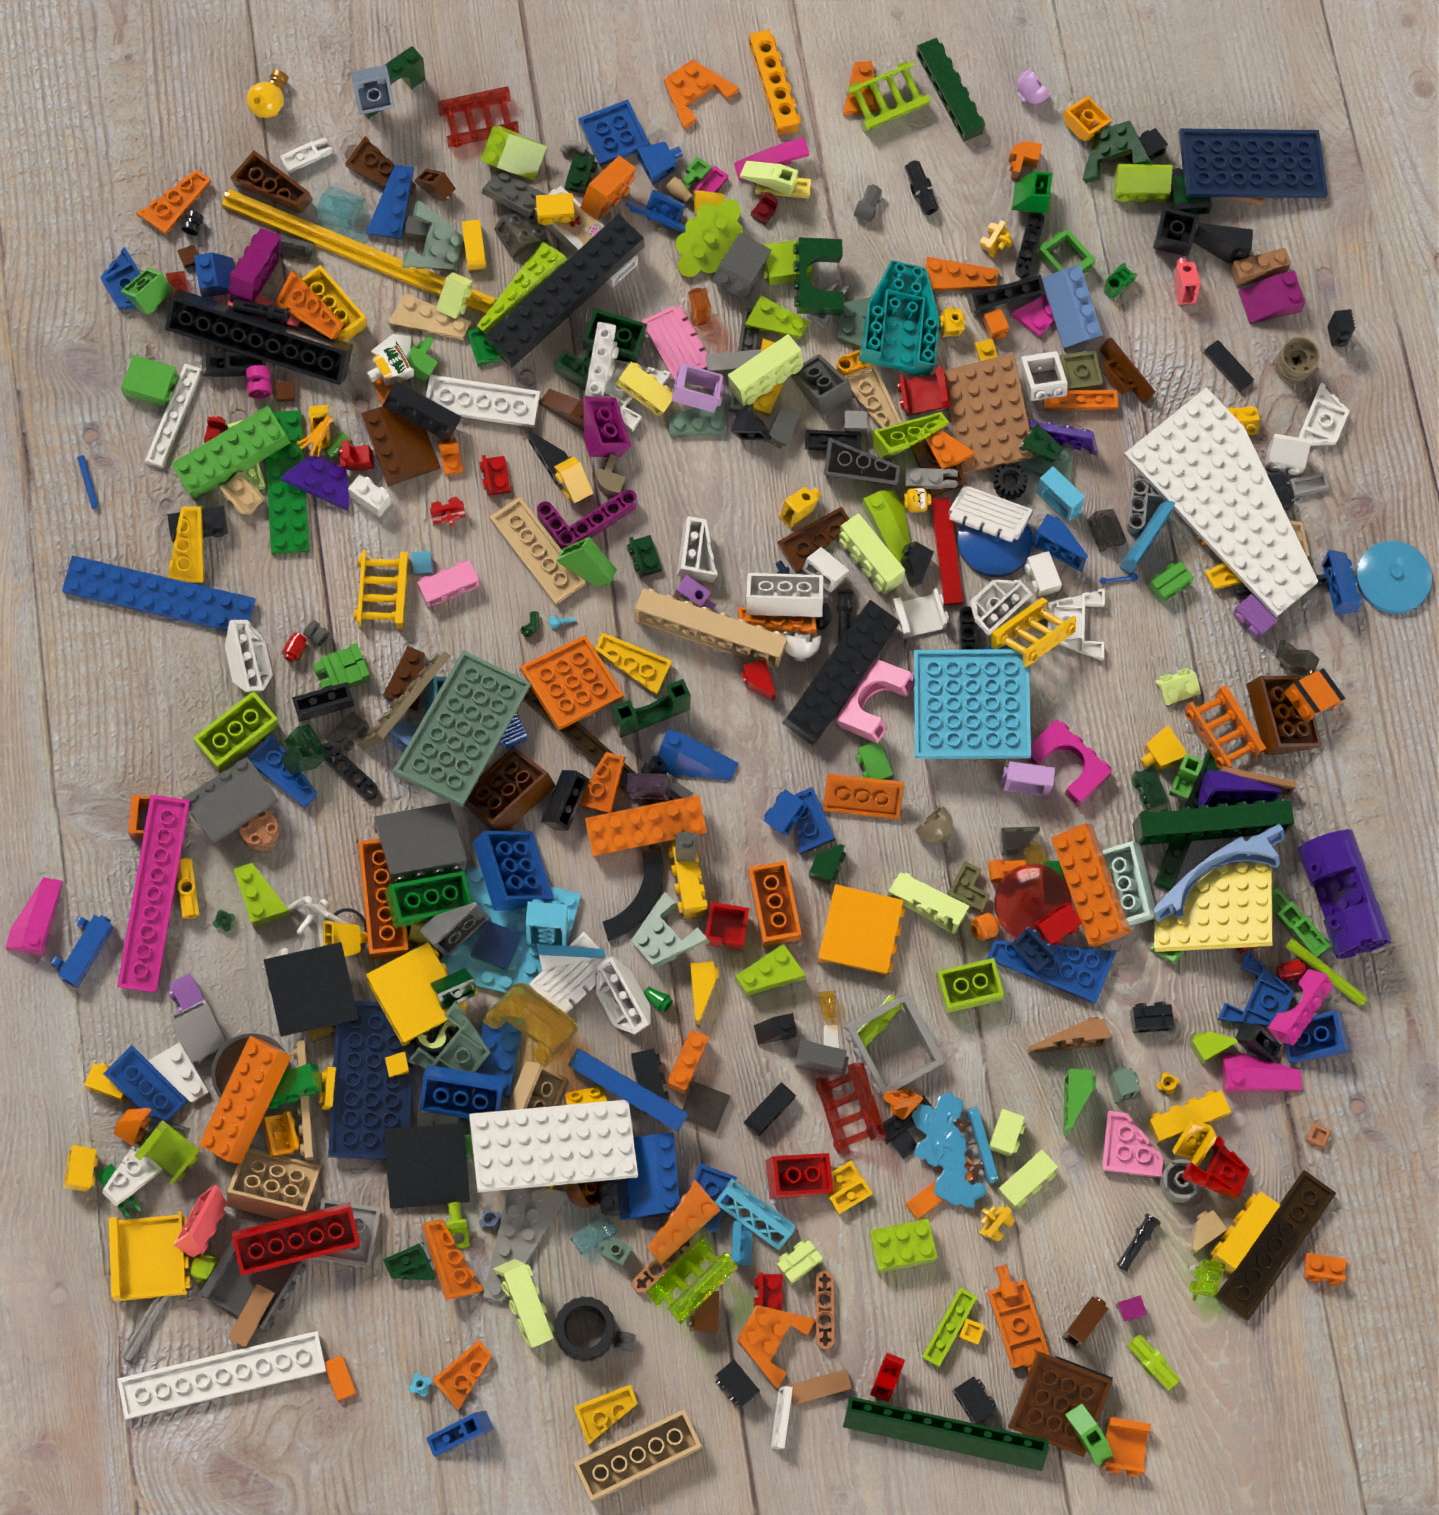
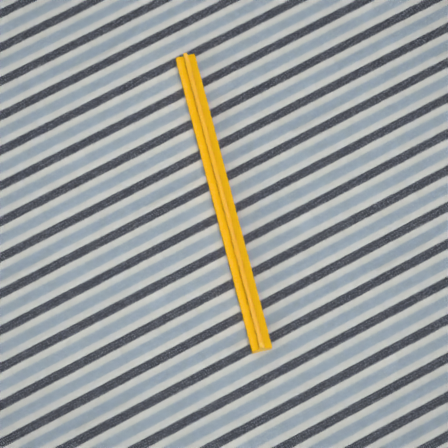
M231 189L224 194V200L221 205L227 210L300 240L315 243L317 247L439 297L441 295L446 280L443 276L426 269L403 268V260ZM473 289L465 304H467L468 309L485 315L496 302V298Z

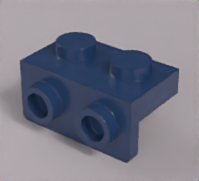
M1028 926L1010 944V947L1037 974L1054 958L1055 950L1051 944L1045 943L1040 938L1041 935L1036 929H1031Z

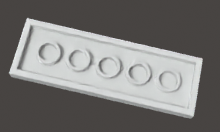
M430 375L426 397L464 418L534 428L540 391Z

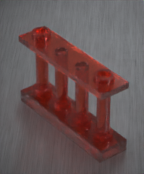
M509 86L438 101L440 116H447L451 135L447 136L448 148H456L463 144L489 138L494 126L489 109L490 105H500L504 124L499 126L519 133L518 121L511 122L507 102L511 101ZM482 108L486 128L476 130L471 112L472 109ZM463 111L469 131L458 133L454 113Z
M864 1063L847 1065L849 1073L832 1081H828V1078L815 1079L816 1090L820 1095L834 1140L833 1146L838 1154L851 1153L849 1145L868 1137L871 1141H882L887 1138ZM852 1081L855 1088L854 1093L834 1100L831 1089ZM858 1100L861 1108L860 1111L840 1119L837 1108ZM864 1119L867 1127L866 1130L846 1138L843 1126Z

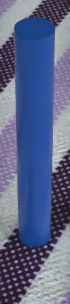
M81 455L77 459L91 508L96 509L99 507L85 456Z

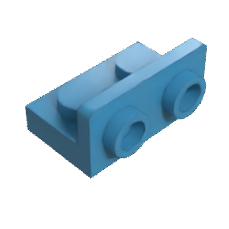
M733 1221L731 1265L750 1266L753 1231L745 1225H741L742 1222Z

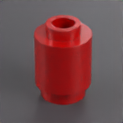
M294 633L289 637L282 650L285 660L289 662L299 661L307 646L306 637L299 633Z
M1299 959L1281 963L1280 966L1276 967L1278 978L1285 982L1301 979L1306 973L1304 962L1301 963Z

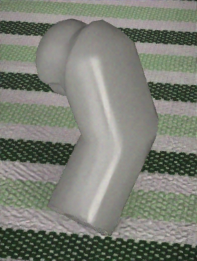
M576 140L563 141L560 147V151L565 154L569 153V150L572 149L585 155L588 147Z

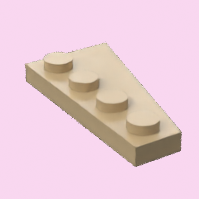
M875 364L844 376L850 381L853 396L880 429L902 423Z

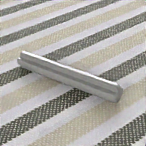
M169 1296L154 1298L122 1352L121 1357L129 1362L133 1359Z

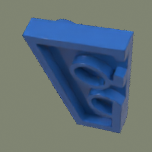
M813 787L796 793V797L808 804L797 821L799 854L801 855L832 842L835 838Z

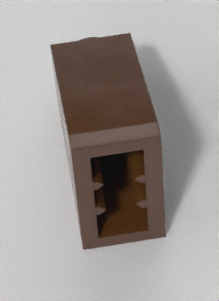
M1092 1296L1063 1334L1062 1338L1079 1349L1109 1309L1106 1307V1302L1099 1297L1095 1298Z

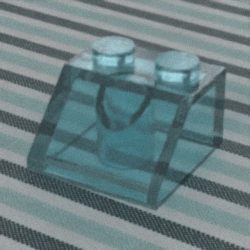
M330 186L322 193L316 207L317 219L352 230L365 198Z

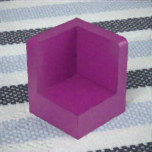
M1141 1295L1116 1304V1308L1120 1309L1125 1322L1135 1318H1144L1147 1315Z

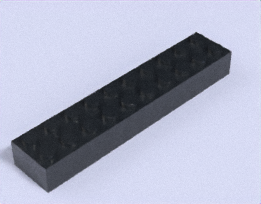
M618 213L485 335L486 344L513 368L645 247L644 237Z
M180 289L171 295L165 330L337 385H340L347 377L353 344L338 339L332 340L325 335L290 324H284V322L273 319L270 321L265 316L233 310V306Z

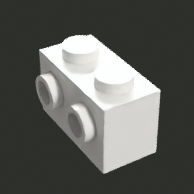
M360 474L348 488L350 498L379 518L391 504L390 495L383 487L378 488L370 478H364Z
M822 547L806 559L802 569L808 575H823V587L830 593L845 582L849 572L843 564Z
M1049 551L1028 557L1024 568L1027 576L1030 575L1031 587L1033 592L1037 593L1038 598L1059 592L1062 583Z

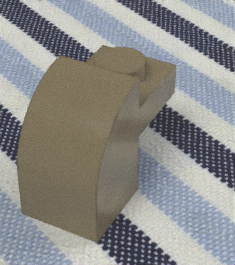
M610 454L609 459H605L602 469L597 468L596 472L599 490L611 498L623 492L626 485V477L614 473L618 463V456Z

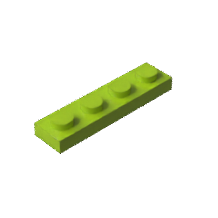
M962 1287L959 1288L923 1353L922 1359L938 1368L940 1367L977 1299L976 1295Z

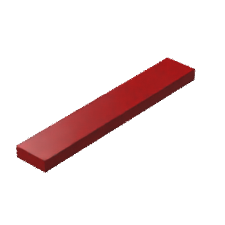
M950 497L931 499L944 606L963 605L953 521L949 520Z

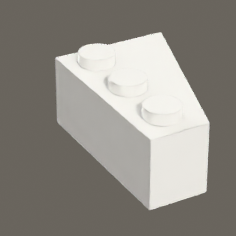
M687 516L683 524L677 576L685 577L687 574L692 579L714 583L718 574L715 569L706 519Z

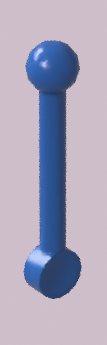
M1133 573L1131 576L1108 579L1102 577L1100 583L1104 585L1107 582L1123 580L1135 582L1138 579V575Z

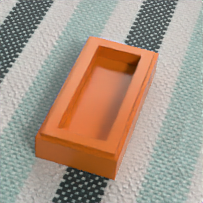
M342 1355L324 1362L337 1401L357 1394Z

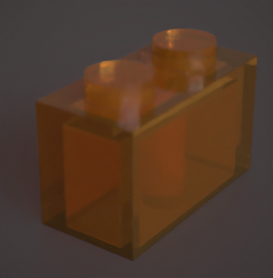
M694 288L688 292L687 309L693 327L710 323L711 305L706 288Z

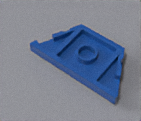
M125 247L121 249V254L116 260L111 262L109 268L100 277L118 310L137 309L120 291L141 274Z

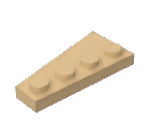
M404 293L388 325L404 327L407 330H420L428 334L431 332L443 337L463 340L467 334L466 331L471 327V322L459 316L456 319L437 311L436 306Z

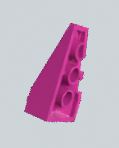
M42 878L11 927L6 949L45 956L63 881Z
M1221 1053L1224 1092L1302 1091L1301 1070L1244 1053Z

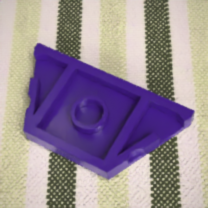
M308 456L282 476L281 481L344 510H348L350 506L346 469L318 456Z

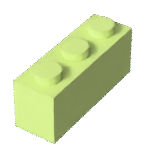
M1040 1150L997 1190V1193L1012 1209L1016 1206L1021 1208L1028 1201L1026 1198L1031 1193L1035 1195L1042 1189L1041 1184L1045 1180L1049 1182L1057 1175L1055 1171L1058 1166L1043 1150Z

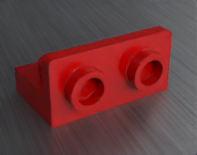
M482 455V462H479L481 473H485V479H482L484 490H488L489 496L511 493L505 456L486 458V455Z
M759 1272L758 1277L754 1278V1289L758 1290V1297H754V1308L756 1305L782 1311L783 1274H763V1272Z

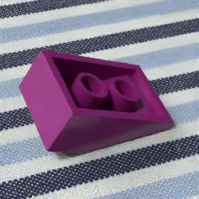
M1294 270L1274 275L1239 290L1249 324L1302 312L1306 303Z
M584 397V441L589 457H610V454L621 457L631 447V443L616 397Z

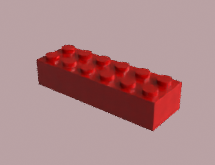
M351 1202L234 1231L231 1236L241 1276L360 1246Z

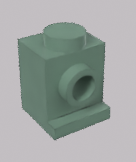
M613 1236L610 1240L606 1238L600 1248L603 1250V1257L623 1268L633 1251L631 1246L626 1245ZM614 1246L618 1247L619 1252L613 1253L612 1248Z

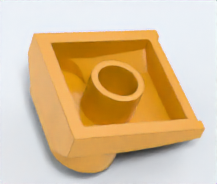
M1089 95L1067 108L1063 113L1064 123L1083 141H1090L1096 133L1113 121Z

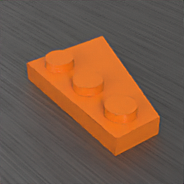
M872 61L854 62L849 86L856 82L861 84L874 78ZM868 87L861 90L870 112H879V105L871 88ZM854 94L846 97L843 115L863 114Z
M480 1340L476 1341L432 1379L458 1411L492 1356Z

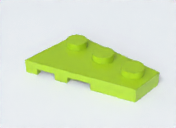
M761 295L744 327H753L764 332H776L782 336L789 334L792 338L800 339L809 321Z

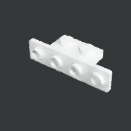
M598 322L585 390L586 396L604 397L606 381L614 376V358H617L619 352L617 342H614L616 325Z

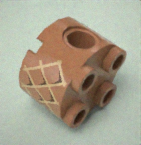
M264 810L241 825L239 832L244 844L249 849L264 852L271 849L277 843L280 829L275 816L270 811Z

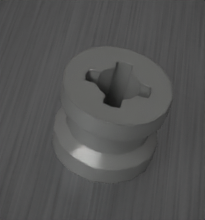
M617 1331V1342L614 1343V1348L633 1352L634 1347L632 1344L636 1339V1335Z

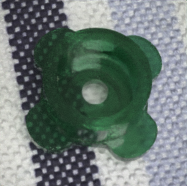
M219 910L213 921V926L228 932L231 930V923L235 920V915Z

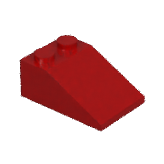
M829 1153L772 1156L765 1160L770 1200L791 1199L834 1192Z

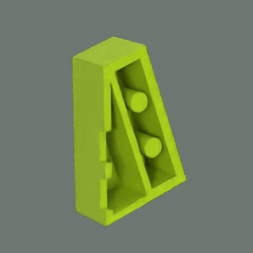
M253 863L234 869L253 928L291 916L288 908Z

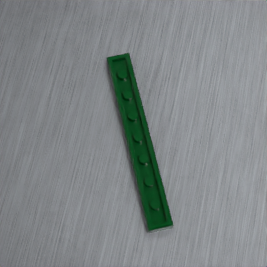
M1208 749L1184 807H1190V809L1198 808L1201 780L1208 770H1220ZM1191 841L1169 843L1153 883L1154 885L1168 891L1173 888Z

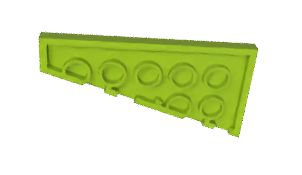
M542 241L477 325L480 331L487 334L568 260L564 254Z

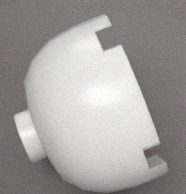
M786 631L783 633L787 637L785 651L794 657L795 661H806V658L813 657L820 648L821 635L818 636V633L816 635L792 634V632Z

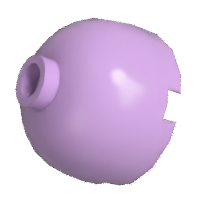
M1029 68L1024 70L1018 77L1016 87L1019 93H1017V96L1023 102L1028 101L1031 104H1039L1051 95Z

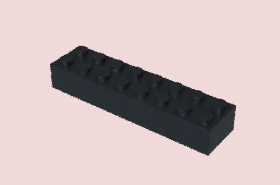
M869 600L782 724L811 745H814L901 621L872 600Z

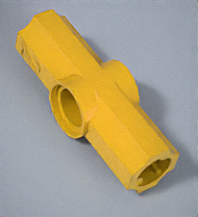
M187 858L180 859L177 880L183 919H194L199 917L200 913L193 861ZM185 886H192L191 891L183 892Z

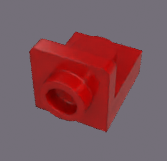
M220 416L207 417L208 425L203 440L204 443L227 430L226 420Z

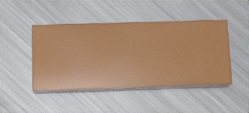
M257 1284L231 1330L228 1339L246 1348L272 1302L275 1293Z
M847 1369L788 1385L793 1387L791 1397L793 1406L852 1390Z

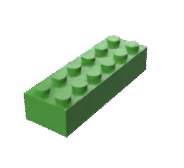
M266 406L171 463V465L195 501L232 479L237 472L247 470L291 442L269 406Z

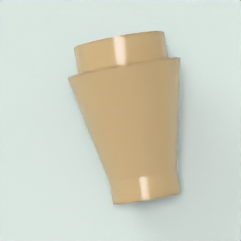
M674 177L666 186L670 194L685 203L693 196L680 178Z

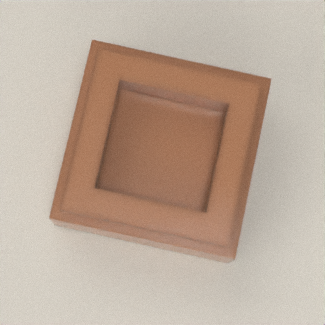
M1313 1123L1305 1141L1324 1149L1332 1130Z

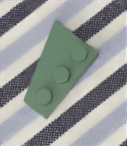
M724 398L721 405L716 407L714 413L699 408H692L670 415L669 436L725 435Z

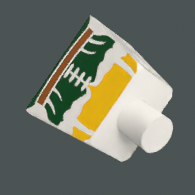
M394 341L373 357L374 369L367 372L371 382L381 378L386 386L394 384L395 381L400 382L414 377V369L397 341Z

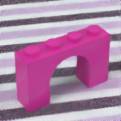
M1056 719L1031 743V758L1027 759L1033 765H1040L1056 751L1066 750L1074 753L1080 759L1083 771L1066 789L1065 795L1079 807L1110 777L1112 770L1107 762L1101 761L1097 757L1096 752L1092 748H1087L1083 744V740L1078 735L1072 734L1064 722Z

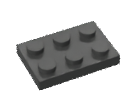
M501 170L491 178L482 188L481 194L527 218L535 212L536 196L547 195Z

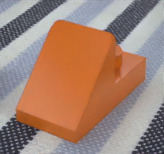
M456 437L450 438L449 442L445 440L437 441L445 476L463 473L464 470Z
M906 1088L887 1091L883 1099L891 1106L890 1112L901 1119H905L920 1104L923 1097Z

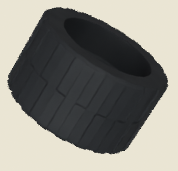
M582 1296L572 1299L559 1310L555 1320L556 1341L560 1349L564 1351V1354L572 1359L580 1360L581 1362L593 1361L604 1356L614 1342L616 1331L614 1316L609 1307L602 1303L601 1300ZM583 1310L596 1313L604 1324L602 1339L596 1345L589 1348H581L574 1345L566 1334V1325L570 1317L576 1312Z

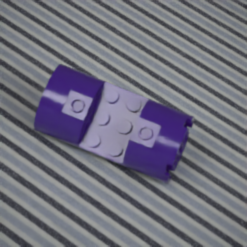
M1345 829L1327 833L1299 846L1297 850L1311 887H1314L1325 918L1323 923L1336 959L1351 958L1356 956V954L1368 953L1391 944L1390 940L1392 938L1380 904L1375 897L1353 830Z

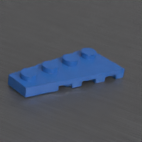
M394 166L367 228V235L403 239L414 173L413 167Z

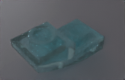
M605 1215L574 1234L570 1240L582 1255L597 1247L606 1238L608 1239L615 1235L617 1230Z

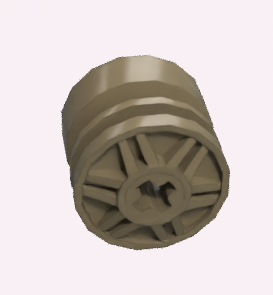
M1294 337L1288 340L1275 360L1277 374L1285 382L1292 384L1307 380L1319 363V349L1314 342L1305 337Z

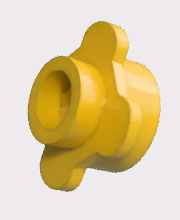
M1164 1072L1161 1075L1162 1079L1156 1084L1157 1089L1166 1091L1168 1095H1173L1174 1089L1179 1085L1180 1081L1173 1075H1169L1168 1072Z

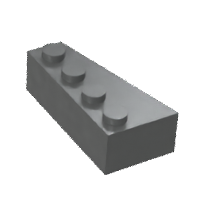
M828 438L823 475L898 485L901 466Z

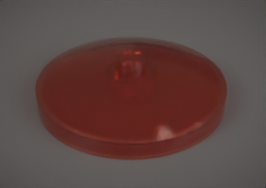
M1025 864L1009 871L1000 881L994 898L995 913L1001 926L1016 938L1028 926L1031 929H1036L1034 926L1036 922L1064 903L1072 905L1071 893L1064 878L1054 869L1041 864Z

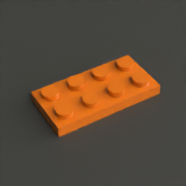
M827 773L823 811L899 819L904 782Z

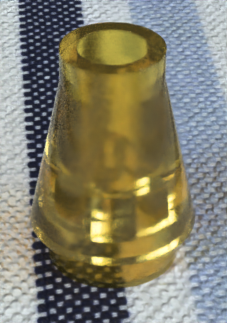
M835 991L819 992L818 1001L823 1020L835 1019L837 999Z

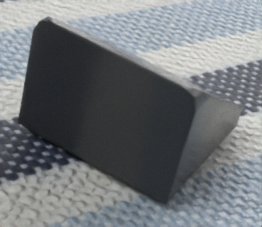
M906 1130L894 1139L891 1145L904 1160L915 1151L917 1143L908 1130Z

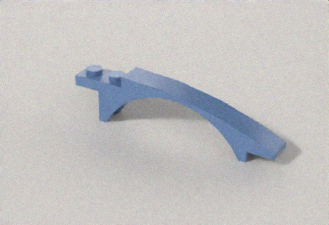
M1281 825L1269 827L1265 832L1252 836L1248 841H1245L1241 836L1210 855L1187 873L1153 909L1155 920L1159 922L1172 914H1175L1178 919L1183 917L1185 902L1191 889L1203 876L1218 867L1235 862H1258L1274 868L1279 866V856L1272 846L1285 840L1284 830Z

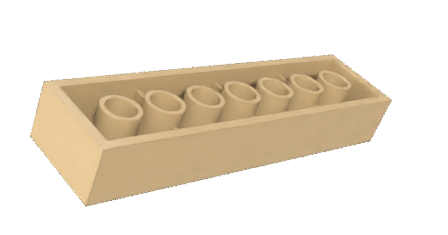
M642 589L635 608V622L753 662L766 660L768 667L777 670L785 652L787 637L781 632H771L763 626H753L745 620L732 619L725 613H714L707 607L700 608L694 606L689 601L682 602L676 600L674 596L658 594L654 589Z

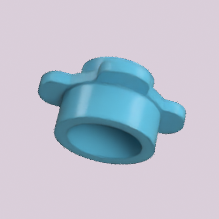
M415 1373L413 1375V1382L409 1385V1391L426 1396L429 1385L432 1383L431 1378H425L419 1373Z

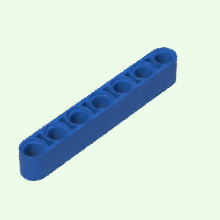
M579 1048L576 1049L568 1063V1066L678 1132L689 1115L687 1112Z

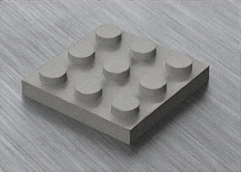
M322 1198L320 1210L348 1202ZM351 1203L360 1246L311 1259L370 1269L382 1209Z

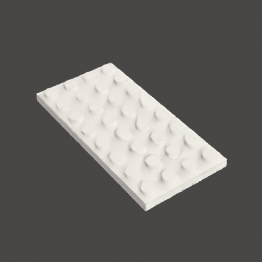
M626 1100L469 1114L477 1193L638 1177L629 1102Z

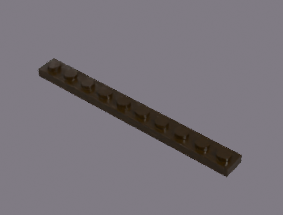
M530 687L523 701L557 730ZM578 721L558 731L597 766L606 752L613 753ZM624 763L619 786L642 806L667 801Z

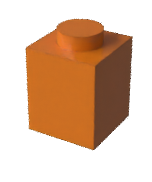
M1001 308L984 314L982 323L989 338H993V340L1005 338L1008 335L1009 325Z

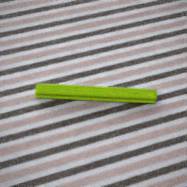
M1291 939L1287 943L1286 948L1315 971L1327 974L1331 983L1356 1004L1362 1006L1366 1002L1367 997L1296 940Z

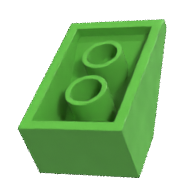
M1069 1069L1064 1077L1063 1135H1068L1090 1093L1096 1087V1076H1093V1070Z

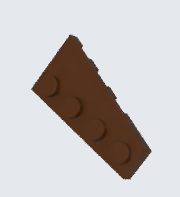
M840 507L777 541V545L796 574L803 569L806 559L820 547L825 549L839 536L841 525L847 522L849 517L844 509Z

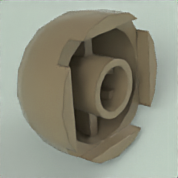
M942 806V808L939 807L926 818L927 820L923 823L924 826L920 823L915 829L916 834L928 843H936L940 840L945 842L951 836L949 832L953 827V819L948 810Z

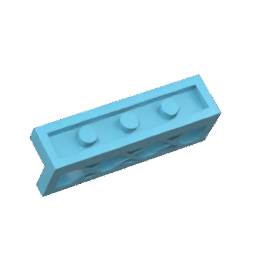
M732 1178L715 1201L716 1205L742 1222L743 1225L777 1250H780L792 1235L796 1226ZM727 1194L734 1199L735 1205H727L721 1200ZM739 1208L748 1209L751 1217L740 1215ZM755 1220H763L767 1228L759 1229L755 1224ZM771 1232H779L784 1237L778 1243L772 1238Z

